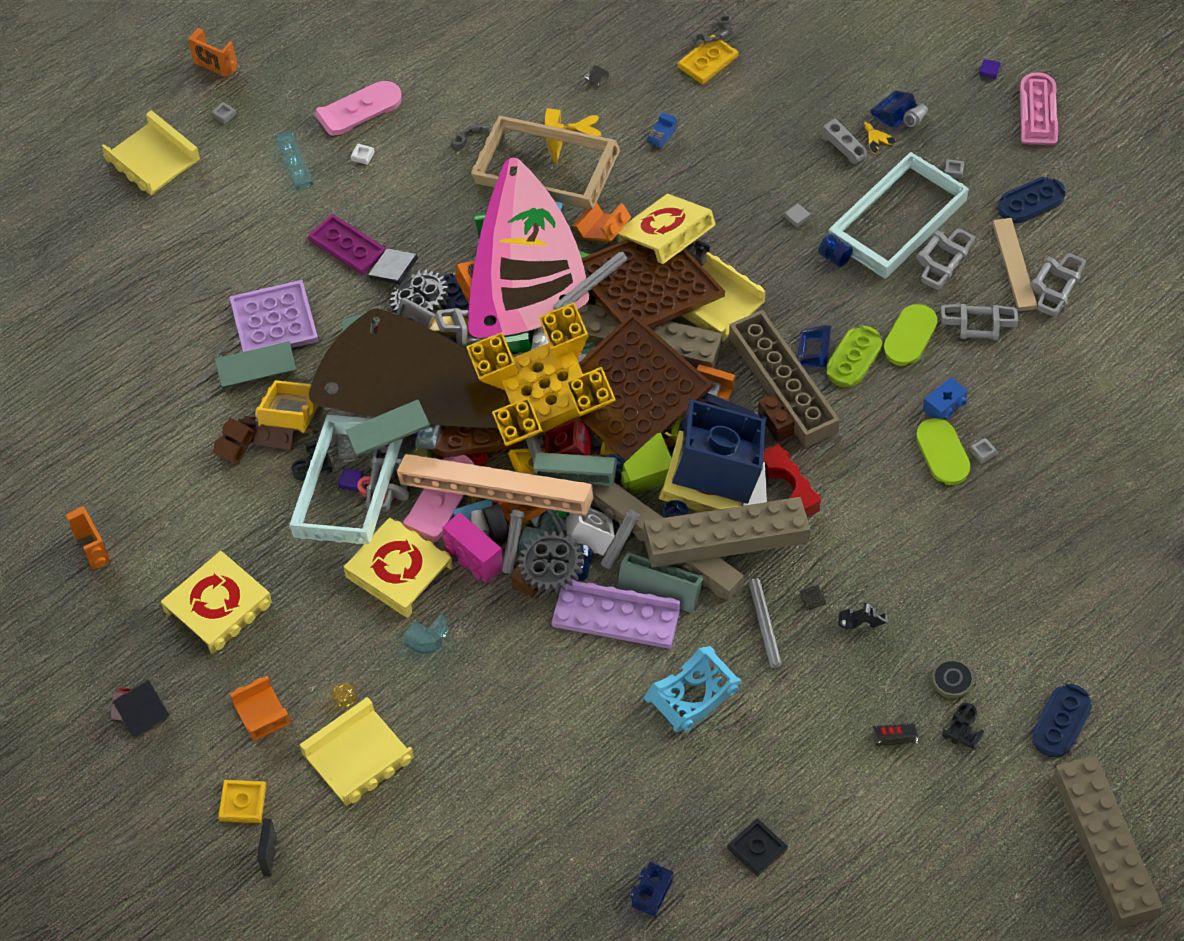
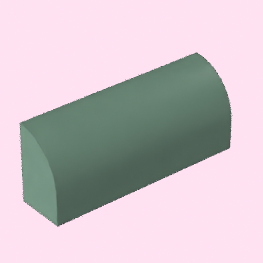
M289 341L215 358L222 388L296 370Z
M415 400L348 428L346 432L356 456L359 457L430 427V424L419 400Z
M537 452L533 471L534 475L584 482L591 485L613 486L617 458Z
M628 552L621 562L617 589L633 590L636 593L653 594L662 598L671 597L680 601L681 610L692 613L700 595L703 576L669 565L652 568L649 559Z

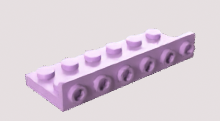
M573 579L571 580L572 586L565 584L566 590L561 588L552 619V627L671 649L680 614L679 600L671 597H657L653 594L636 593L633 590H619L611 586L603 587L594 583H582Z

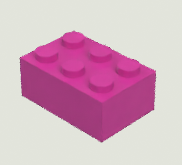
M460 512L442 527L445 551L450 556L454 555L464 568H469L476 579H481L488 583L502 571L501 547Z

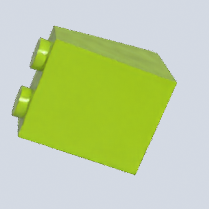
M661 433L651 438L623 464L620 485L621 488L632 496L663 486L665 483L671 456Z

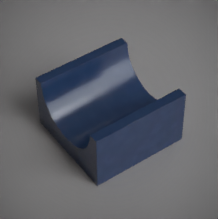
M690 399L677 432L678 434L679 431H683V440L676 469L672 477V484L748 504L763 469L765 419Z

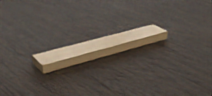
M1012 218L993 220V227L1017 310L1037 309L1036 299L1030 286L1031 282Z

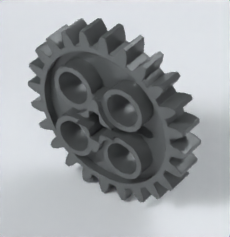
M425 270L421 274L418 271L417 275L414 276L411 273L410 278L405 277V281L401 282L399 287H394L396 292L391 293L393 298L390 299L391 307L395 314L402 298H406L436 314L435 311L442 310L440 306L446 305L445 300L449 299V285L444 276H441L439 272L435 274L433 270L430 273Z
M545 531L544 537L537 534L538 539L536 541L530 538L531 545L524 544L526 551L521 550L522 557L518 558L520 563L519 570L521 571L522 578H525L526 584L531 583L532 589L538 586L539 592L546 588L548 594L553 588L558 593V587L566 590L565 584L572 586L571 580H578L576 573H582L581 567L584 566L582 560L584 559L583 552H581V546H577L576 539L572 540L570 535L564 538L563 532L556 536L555 531L550 536L547 531ZM563 551L566 552V553L563 554V555H558L560 552H563ZM539 569H544L542 572H537ZM558 570H564L561 573H556Z

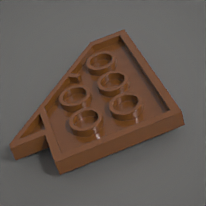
M445 426L428 444V450L446 458L520 448L523 446V440L505 446L499 428Z

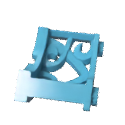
M711 646L699 648L681 667L683 669L681 673L676 676L671 674L667 678L653 683L643 697L648 704L653 703L674 726L673 730L675 732L688 731L695 723L715 710L729 696H733L739 689L738 685L742 682L715 654L716 651ZM709 660L717 667L712 671L708 663ZM720 672L728 679L723 687H718V683L722 682L721 677L713 680V677ZM699 673L700 679H694L693 676ZM687 682L690 685L698 686L706 683L703 702L682 701L684 698L683 684ZM675 690L680 692L677 698H675L676 694L672 693ZM680 713H685L682 717L679 716Z

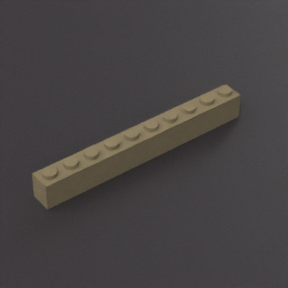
M616 483L613 486L592 485L594 498L591 505L603 511L608 518L617 521L620 526L627 515L625 512L629 511V509L640 513V520L636 521L631 531L640 541H644V521L663 518ZM719 557L676 564L684 571L703 576L702 585L707 586L716 596L726 601L743 584L744 575Z

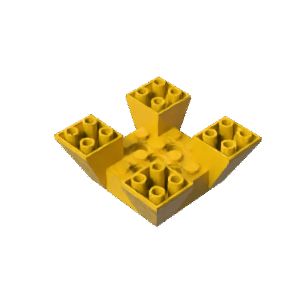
M575 302L539 316L538 318L549 343L514 358L502 332L466 346L479 380L505 390L510 401V405L492 412L505 446L528 439L616 401L602 367L583 374L579 366L578 359L588 338V333Z

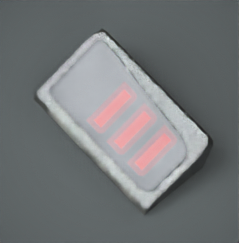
M915 723L873 726L876 746L918 742V732Z

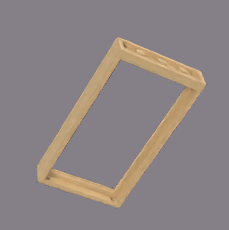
M499 115L497 121L493 124L490 135L486 138L483 150L479 153L476 165L472 167L471 174L475 183L495 188L499 176L486 174L485 171L505 129L604 150L584 195L545 187L556 202L593 210L620 152L617 141Z

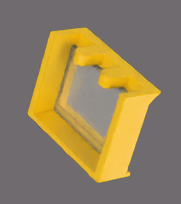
M275 380L272 386L268 388L266 396L262 398L260 406L256 408L255 416L258 418V426L264 424L267 426L299 429L304 433L319 407L309 399L311 384Z

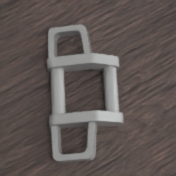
M956 229L947 238L943 232L936 230L923 251H920L916 256L917 260L925 268L921 282L939 290L950 279L952 271L961 259L967 256L968 251L974 244L975 236L962 229ZM957 237H961L969 242L964 248L953 241ZM936 244L941 249L955 255L947 267L932 261L929 256ZM929 272H932L942 278L939 282H936L927 276Z
M1070 253L1066 254L1060 263L1054 258L1047 256L1043 261L1044 265L1039 274L1030 283L1031 288L1040 296L1037 309L1054 317L1058 315L1061 308L1066 304L1070 291L1074 284L1078 283L1086 265L1085 259ZM1070 261L1080 265V267L1075 272L1065 268L1064 265ZM1048 271L1068 281L1061 293L1047 288L1042 282ZM1046 299L1058 304V306L1053 309L1042 303Z
M966 304L942 305L941 323L960 325V339H966V337L992 338V340L998 341L999 327H1017L1018 313L1014 307L992 305V307L966 306ZM960 312V317H947L945 313ZM967 314H991L992 331L967 330ZM999 314L1012 315L1013 319H1000Z
M459 308L438 310L434 316L441 332L457 333V344L462 347L488 338H467V326L463 317H469V310H460ZM491 315L484 318V324L487 326L494 325ZM451 316L454 325H446L442 317Z
M388 446L374 450L370 466L372 468L370 484L367 486L366 491L367 511L378 481L379 471L385 459L378 457L380 453H387ZM398 456L393 469L396 471L402 462L401 459H398ZM389 484L385 494L387 496L386 501L382 504L380 512L389 510L392 497L398 500H407L409 497L408 486L400 484L399 487L395 484Z

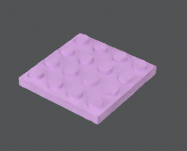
M303 280L230 296L243 352L288 341L291 348L319 342Z

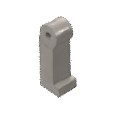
M836 118L823 126L821 138L826 142L829 140L847 156L852 164H857L867 157L865 148Z

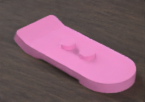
M1030 73L1021 80L1020 115L1022 144L1056 145L1058 141L1056 83L1047 74Z
M380 81L328 106L316 108L315 116L329 135H341L380 114L396 109L402 101L401 90L393 82Z
M465 455L442 459L474 465L472 460ZM424 488L411 512L403 521V525L408 530L417 532L420 537L431 542H437L443 535L442 527L451 520L454 514L453 510L457 509L464 495Z

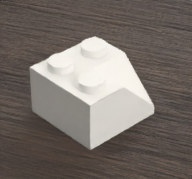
M589 508L587 515L570 513L566 519L567 536L570 535L572 540L576 539L577 546L580 545L591 553L604 555L614 539L612 519L592 508Z

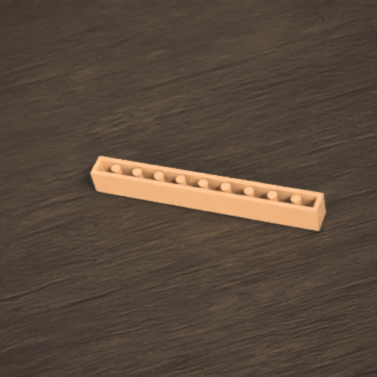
M405 454L397 470L401 485L587 515L594 498L592 485L584 482L556 479Z

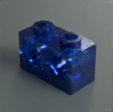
M649 862L647 868L642 869L639 876L641 881L638 887H633L630 898L632 899L633 908L656 917L674 881V872ZM653 877L660 878L657 882H653L650 879ZM648 895L651 899L643 900L641 897Z

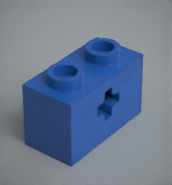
M950 377L924 398L923 410L932 418L947 420L953 415L955 410L961 409L967 403L968 390Z

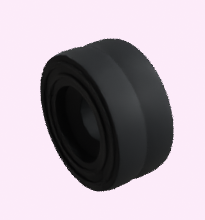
M495 504L484 508L483 514L490 529L489 535L491 540L497 542L508 538L509 530L500 505Z

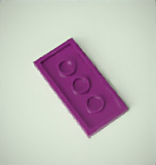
M331 214L308 235L310 242L362 276L378 262L386 250L385 247L334 214Z

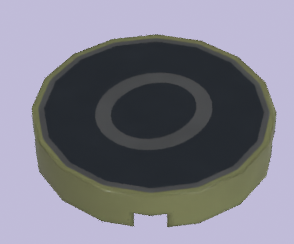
M955 659L939 663L934 668L932 683L937 693L950 699H957V697L967 695L972 689L974 681L973 672L970 667L964 662Z

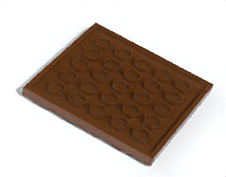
M624 240L581 258L587 279L619 252H623L627 257V261L589 291L618 325L633 312L647 326L653 328L725 297V290L685 248L664 264L658 263L653 249L630 240Z
M632 312L579 362L583 374L602 367L616 399L615 402L583 415L579 419L626 462L656 434L661 433L663 436L685 414L690 399L699 401L714 386L713 383Z

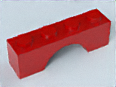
M779 444L765 450L763 453L765 475L768 478H780L790 483L794 489L790 498L801 497L807 517L819 512L821 503L819 494L812 490L808 479L803 478L796 463L793 464L790 460L787 450H783Z

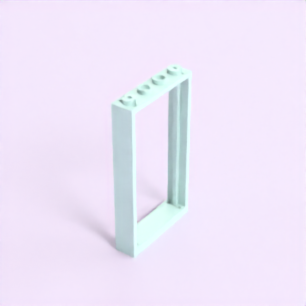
M910 152L828 230V242L886 279L967 201L969 188ZM911 168L955 197L887 261L843 231Z
M327 415L289 525L293 537L316 539L318 541H335L338 543L370 544L403 438L390 443L362 529L305 524L303 521L333 433L347 435L346 429L372 419Z

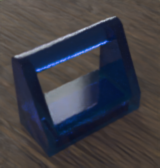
M895 90L873 107L870 112L889 127L895 128L903 121L905 112L917 107L913 93ZM895 99L898 100V101L895 102L891 107H889L887 110H884V109H883V108H885L888 104H890L893 100H895Z
M822 325L800 331L797 359L801 365L827 368L831 326ZM807 338L822 339L821 353L805 356Z

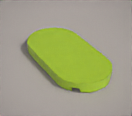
M914 304L906 307L901 312L884 343V353L891 363L907 366V364H913L919 360L937 327V316L931 308L925 305Z
M860 326V328L855 329L854 327L846 333L827 363L826 374L833 384L840 387H852L862 381L882 348V339L878 331L868 326Z
M932 418L922 422L917 429L916 440L932 476L937 481H942L946 485H958L964 482L969 475L970 461L953 426L939 418Z

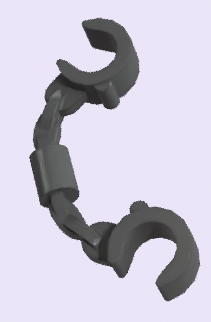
M729 15L718 17L719 28H725V30L718 33L716 37H707L706 33H696L693 35V44L697 46V40H703L704 45H706L707 43L725 38L731 28Z
M480 124L472 125L456 134V139L461 142L457 143L451 140V145L454 149H462L467 143L466 133L487 130L490 135L492 127ZM503 133L500 142L505 139V133Z

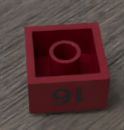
M578 417L546 431L544 453L590 456L591 430Z

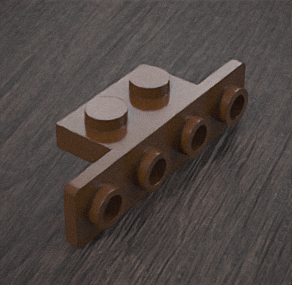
M244 416V419L238 418L240 423L256 425L253 441L255 445L292 450L295 431L301 432L299 429L267 426L264 424L258 426L256 417ZM308 425L304 433L316 434L317 430H313L312 426Z

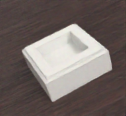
M357 144L351 155V161L368 165L375 152L374 148Z

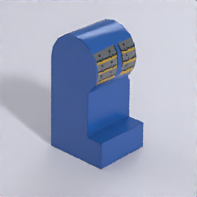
M662 112L658 122L648 135L647 143L662 148L676 130V117Z

